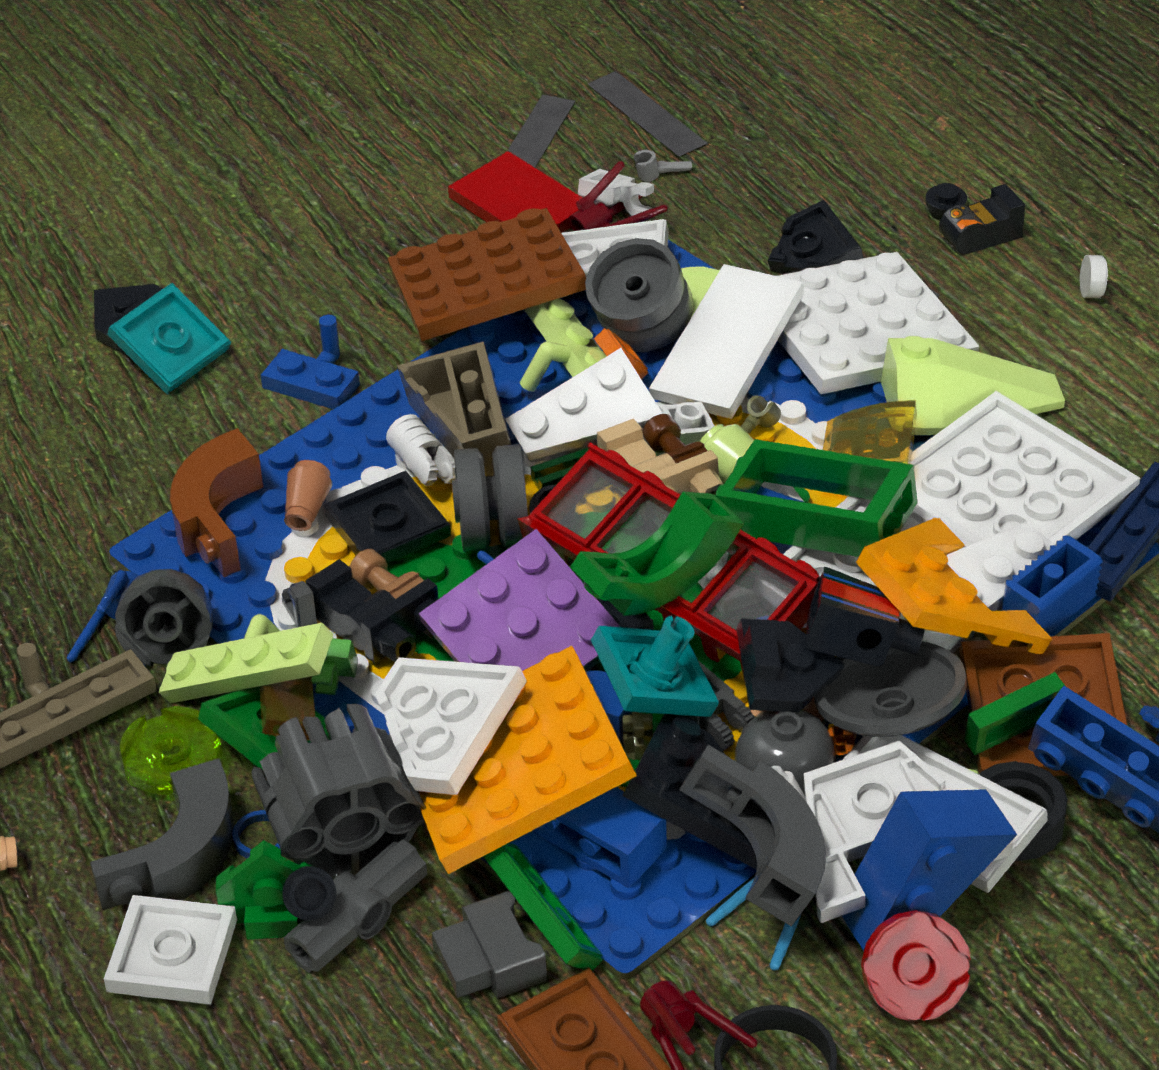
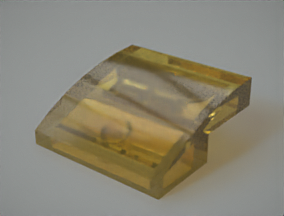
M916 400L869 405L851 410L827 421L823 450L911 464L917 418Z

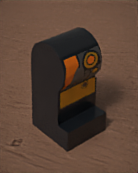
M1007 184L991 188V198L970 204L968 207L957 205L947 210L940 219L939 231L961 254H969L1023 237L1025 203Z

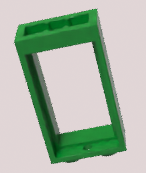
M754 439L746 453L738 458L734 470L726 482L718 487L715 494L720 501L744 522L741 530L756 539L762 537L770 542L859 557L865 546L899 533L918 504L914 465L757 439ZM764 482L869 499L871 502L864 512L756 493Z

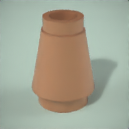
M301 460L287 474L284 522L293 530L307 531L311 528L312 522L315 520L332 488L330 471L322 463L313 460Z

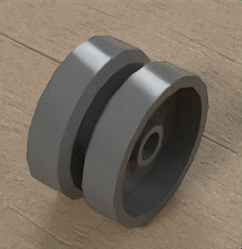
M641 238L618 242L603 251L590 266L585 281L586 293L602 329H610L627 342L635 352L642 353L661 349L678 339L682 334L694 310L692 293L687 281L683 277L677 259L667 246L652 239Z
M520 444L496 446L492 453L493 476H485L483 454L478 448L454 450L456 480H452L455 523H460L463 552L487 550L491 543L490 520H497L499 540L504 548L512 547L523 539L517 518L528 516Z

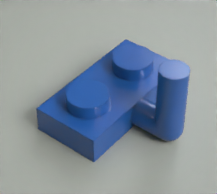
M328 314L323 315L319 319L322 352L315 359L281 349L261 374L263 389L330 409H334L349 400L360 385L359 371L335 364L340 357L337 320L335 316Z

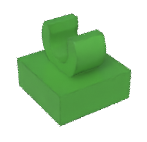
M332 638L320 675L311 677V682L316 684L315 692L317 694L336 695L339 676L355 678L358 657L352 640Z

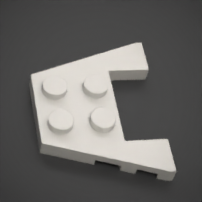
M900 740L804 773L805 801L821 828L826 849L825 871L815 894L817 917L820 923L865 908V893L848 862L865 856L900 792L948 790L945 787L946 780ZM1011 841L993 861L1012 855L1013 842Z

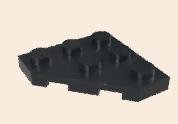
M664 714L635 769L637 776L630 779L622 796L757 870V859L754 849L744 833L725 817L680 791L685 778L707 745L723 754L725 753L713 736L701 729L693 719L682 715Z

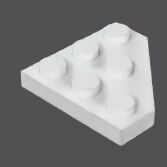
M398 657L375 692V696L387 720L386 724L393 743L402 759L405 774L415 791L450 795L458 794L527 682L520 667Z

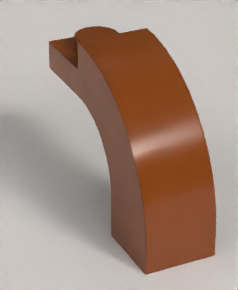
M238 428L211 439L192 452L177 470L170 490L174 525L181 551L185 557L199 552L204 562L207 564L212 562L223 577L241 569L236 536L218 514L232 501L263 488L259 453Z

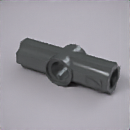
M402 839L400 842L394 841L356 875L350 872L341 873L333 879L337 893L332 909L319 919L303 920L283 937L285 949L302 969L308 973L313 970L318 972L358 936L366 940L378 934L388 921L392 906L428 875L426 862L420 857L414 846Z

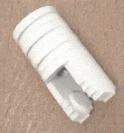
M408 414L393 422L387 431V443L424 486H432L438 480L437 477L441 478L444 484H452V480H456L455 463L452 455L418 416Z

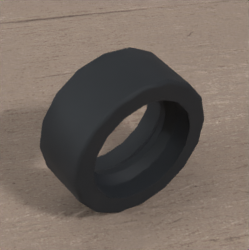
M1016 761L999 763L982 771L979 774L980 776L1047 809L1048 821L1015 861L1036 859L1052 851L1063 836L1068 801L1063 785L1049 771L1029 763Z

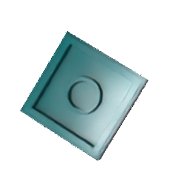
M170 283L112 324L107 333L167 395L229 350L231 341L173 283Z

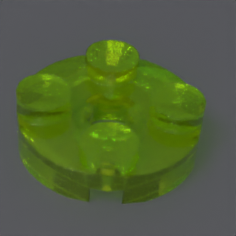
M171 706L160 709L161 716L153 717L146 721L145 715L132 722L125 730L120 741V752L126 780L131 786L154 794L171 795L174 794L170 777L171 772L215 759H220L221 762L222 748L220 738L198 720L200 711L189 707ZM173 746L180 747V751L175 754L165 755L160 752L170 751Z

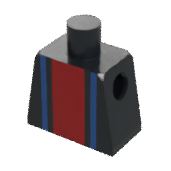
M824 566L808 609L804 648L873 666H882L890 647L916 655L921 646L925 629L913 627L908 621L900 619V611L877 586Z

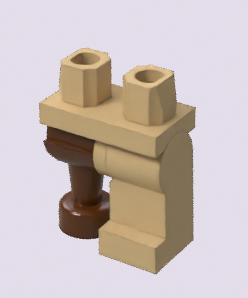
M659 414L652 417L645 424L643 430L633 418L597 432L598 447L606 452L608 450L616 451L629 465L643 473L645 471L654 473L663 481L665 486L680 495L683 491L715 495L718 487L723 484L719 477L718 457L712 450L707 451L705 445L700 441L687 445L680 440V426L668 414ZM655 452H658V453L664 452V454H661V455H659V456H656V453H655ZM643 503L638 507L639 515L645 522L654 519V516L662 523L667 518Z

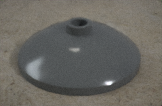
M922 641L916 655L890 647L882 666H873L837 656L836 658L843 662L845 666L838 678L829 686L826 685L814 696V702L818 712L824 719L847 732L871 737L899 736L925 729L946 717L965 695L967 688L966 672L963 663L951 651Z

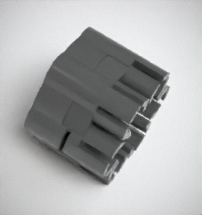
M360 704L347 705V711L355 727L353 733H351L345 717L339 708L325 717L326 730L331 740H328L323 726L317 717L305 716L302 721L311 743L307 742L297 717L286 721L278 729L280 735L276 736L275 746L278 752H272L260 761L267 781L261 768L254 767L252 770L253 782L282 854L298 865L306 862L314 867L321 868L332 879L344 872L356 875L394 841L400 842L403 839L409 842L417 827L424 822L420 808L426 809V806L419 791L414 790L405 774L402 759L393 743L391 735H388L386 730L376 728L367 708Z

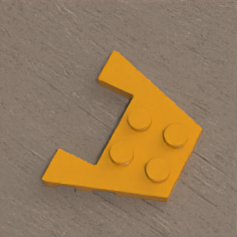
M933 518L865 546L858 557L857 565L913 627L962 638H968L971 631L983 633L994 645L1009 647L1012 640L1028 643L1026 649L1028 652L1043 654L1052 641L1050 635L1026 610L991 611L978 598L976 587L954 572L947 564L948 557L946 555L963 548L964 544L940 518Z

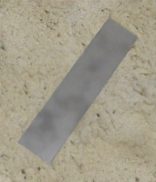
M612 72L588 83L590 87L679 157L708 144L618 72Z
M542 95L508 151L536 167L574 105L575 100Z

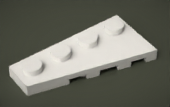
M1024 522L947 554V564L959 577L971 582L978 591V598L991 611H996L1002 607L1006 580H1012V575H1018L1019 570H1024L1025 565H1031V560H1037L1038 555H1043L1044 550H1050V545L1055 544ZM899 613L900 619L908 621L901 613ZM925 629L922 641L948 649L962 637Z

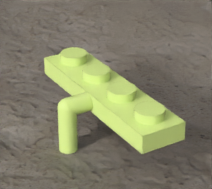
M558 298L525 309V312L547 342L540 345L520 381V385L524 389L534 392L552 361L562 362L571 376L574 377L607 357L592 339L593 334L581 324L574 314V308L566 301Z
M255 615L250 621L244 639L174 653L167 665L166 674L159 693L168 702L175 703L320 675L334 634L323 623L280 631L265 615Z

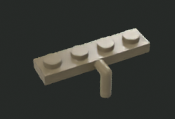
M33 643L21 644L17 648V656L25 688L32 697L0 713V769L156 692L155 678L130 649L50 688L43 679L36 646Z

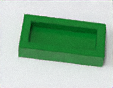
M1053 672L969 713L964 741L973 754L977 755L1034 727L1065 684L1056 672Z

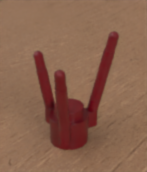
M619 161L588 195L576 202L578 211L569 216V224L573 231L638 223L667 212L668 207L660 205L612 223V217L626 209L624 202H618L607 208L602 202L594 204V201L625 167L624 162Z
M660 981L647 989L641 998L640 1009L651 1022L650 1032L660 1044L671 1070H685L671 1038H675L687 1055L691 1056L695 1053L696 1049L686 1034L694 1024L695 1018L693 1014L695 1013L700 1014L749 1048H756L758 1044L757 1040L745 1032L744 1029L704 1003L694 990L683 994L674 982Z

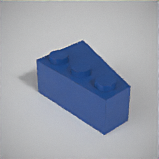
M986 789L900 792L855 872V876L865 893V908L842 915L862 950L864 951L866 942L877 926L895 914L918 910L937 914L940 917L1017 836V833Z

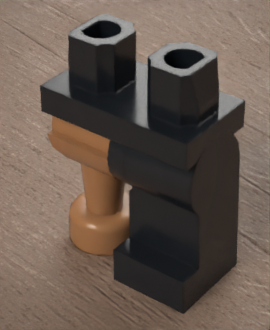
M365 549L354 557L350 566L339 559L306 580V584L313 592L316 619L343 639L352 640L353 646L359 650H364L365 657L374 664L385 656L396 662L398 657L410 658L416 650L415 637L423 632L431 639H435L421 622L419 613L439 599L437 585L428 578L423 580L419 577V573L413 571L405 573L398 578L387 571L388 564L384 557L373 549ZM375 587L378 591L371 594L368 589Z

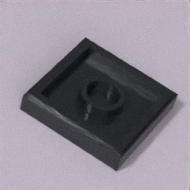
M406 470L324 504L326 518L355 555L365 549H373L389 563L451 536L449 522Z

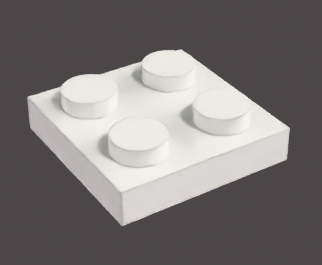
M132 895L104 976L106 992L211 1005L237 922L235 906Z

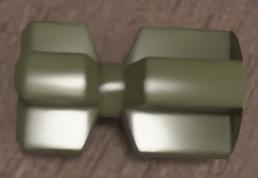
M631 712V715H624L622 719L623 730L626 731L623 732V748L629 758L640 760L653 736V732L650 730L653 729V716L651 713Z

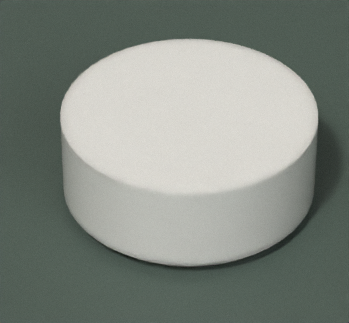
M1085 255L1080 269L1082 297L1101 298L1107 286L1108 268L1106 259L1102 255Z

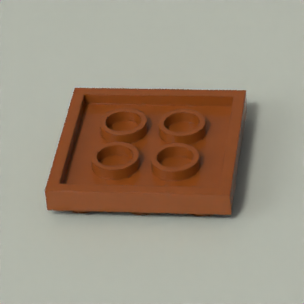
M1110 633L1050 636L1052 641L1043 654L1030 653L1026 649L1028 643L1012 640L1009 647L994 645L989 640L961 642L960 657L966 672V695L969 713L1056 672L1067 688L1127 725ZM1034 727L976 755L979 774L995 764L1016 761L1034 764L1049 771L1053 776L1068 775L1062 770H1052L1044 766L1035 757L1034 752L1028 749Z

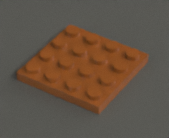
M547 208L542 210L528 209L519 213L516 218L503 222H486L480 225L477 230L462 235L448 234L439 238L436 243L423 247H406L398 251L396 255L387 258L391 274L421 341L586 290V275Z

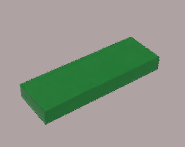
M508 843L483 856L567 965L582 970L590 968L593 971L604 960L599 949L517 845Z

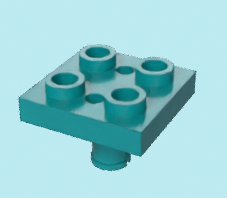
M668 616L664 620L660 631L611 626L597 627L591 642L624 711L682 716H712L719 701L689 644L695 631L692 625L685 619L677 616L673 619L672 616Z

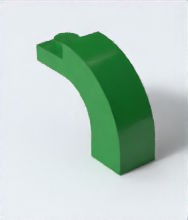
M683 491L663 524L643 543L621 553L580 551L570 568L585 582L584 588L591 595L600 600L609 601L623 616L642 614L673 601L700 581L728 550L744 522L714 494Z

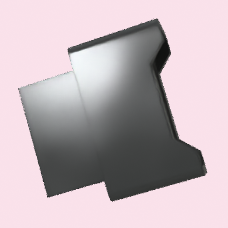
M510 891L463 906V922L432 932L433 949L448 975L457 998L491 987L496 999L547 981L545 952L541 944L526 940L515 919L514 904L516 899Z

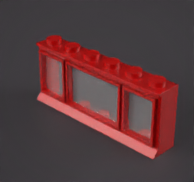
M590 442L587 445L589 450L529 516L517 518L523 538L537 529L570 567L580 551L621 553L640 545L663 524L680 494L665 486L663 481L654 473L649 471L643 473L629 465L616 451L608 450L606 452ZM740 530L722 558L700 581L673 601L655 610L662 614L663 621L668 616H672L673 619L676 616L685 619L692 625L695 634L701 637L703 650L710 659L719 662L727 653L740 661L743 673L736 630L740 619L789 621L801 630L807 623L808 609L820 576L807 562L802 560L795 562L780 553L777 547L769 540L762 537L756 539Z

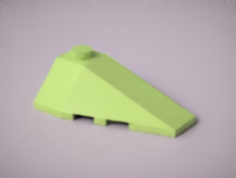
M919 336L888 338L881 385L897 435H936L995 391L1034 414L1064 408L1065 399L1055 374L933 338H922Z

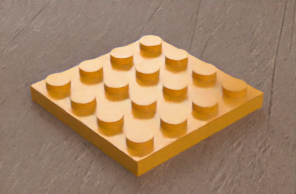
M572 645L558 653L546 656L541 662L522 671L527 679L525 686L457 795L419 791L426 806V809L420 808L439 860L448 874L637 776Z

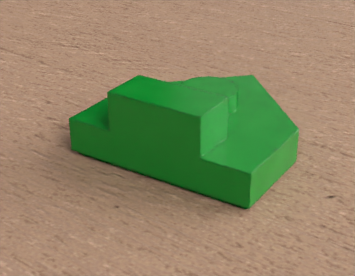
M263 840L250 850V857L237 867L229 866L216 877L218 905L235 906L236 924L244 923L247 940L283 938L300 924V920H302L292 915L284 904L282 896L284 883L287 877L296 869L312 865L306 862L298 865L281 856L280 848Z

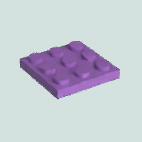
M537 529L419 613L421 622L454 662L518 666L522 671L541 662L546 656L558 653L571 645L574 647L585 671H588L600 662L591 642L597 627H620L602 604L584 588L583 582Z

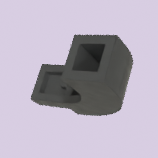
M707 745L685 778L680 791L725 817L744 833L751 843L757 859L756 876L745 899L792 927L816 894L825 871L826 849L817 819L800 793L772 767L759 760L751 771L710 745Z
M220 759L170 773L178 816L174 824L164 835L147 845L90 862L102 910L129 904L132 895L147 897L153 895L155 898L184 900L203 887L220 869L231 848L234 828L228 782Z

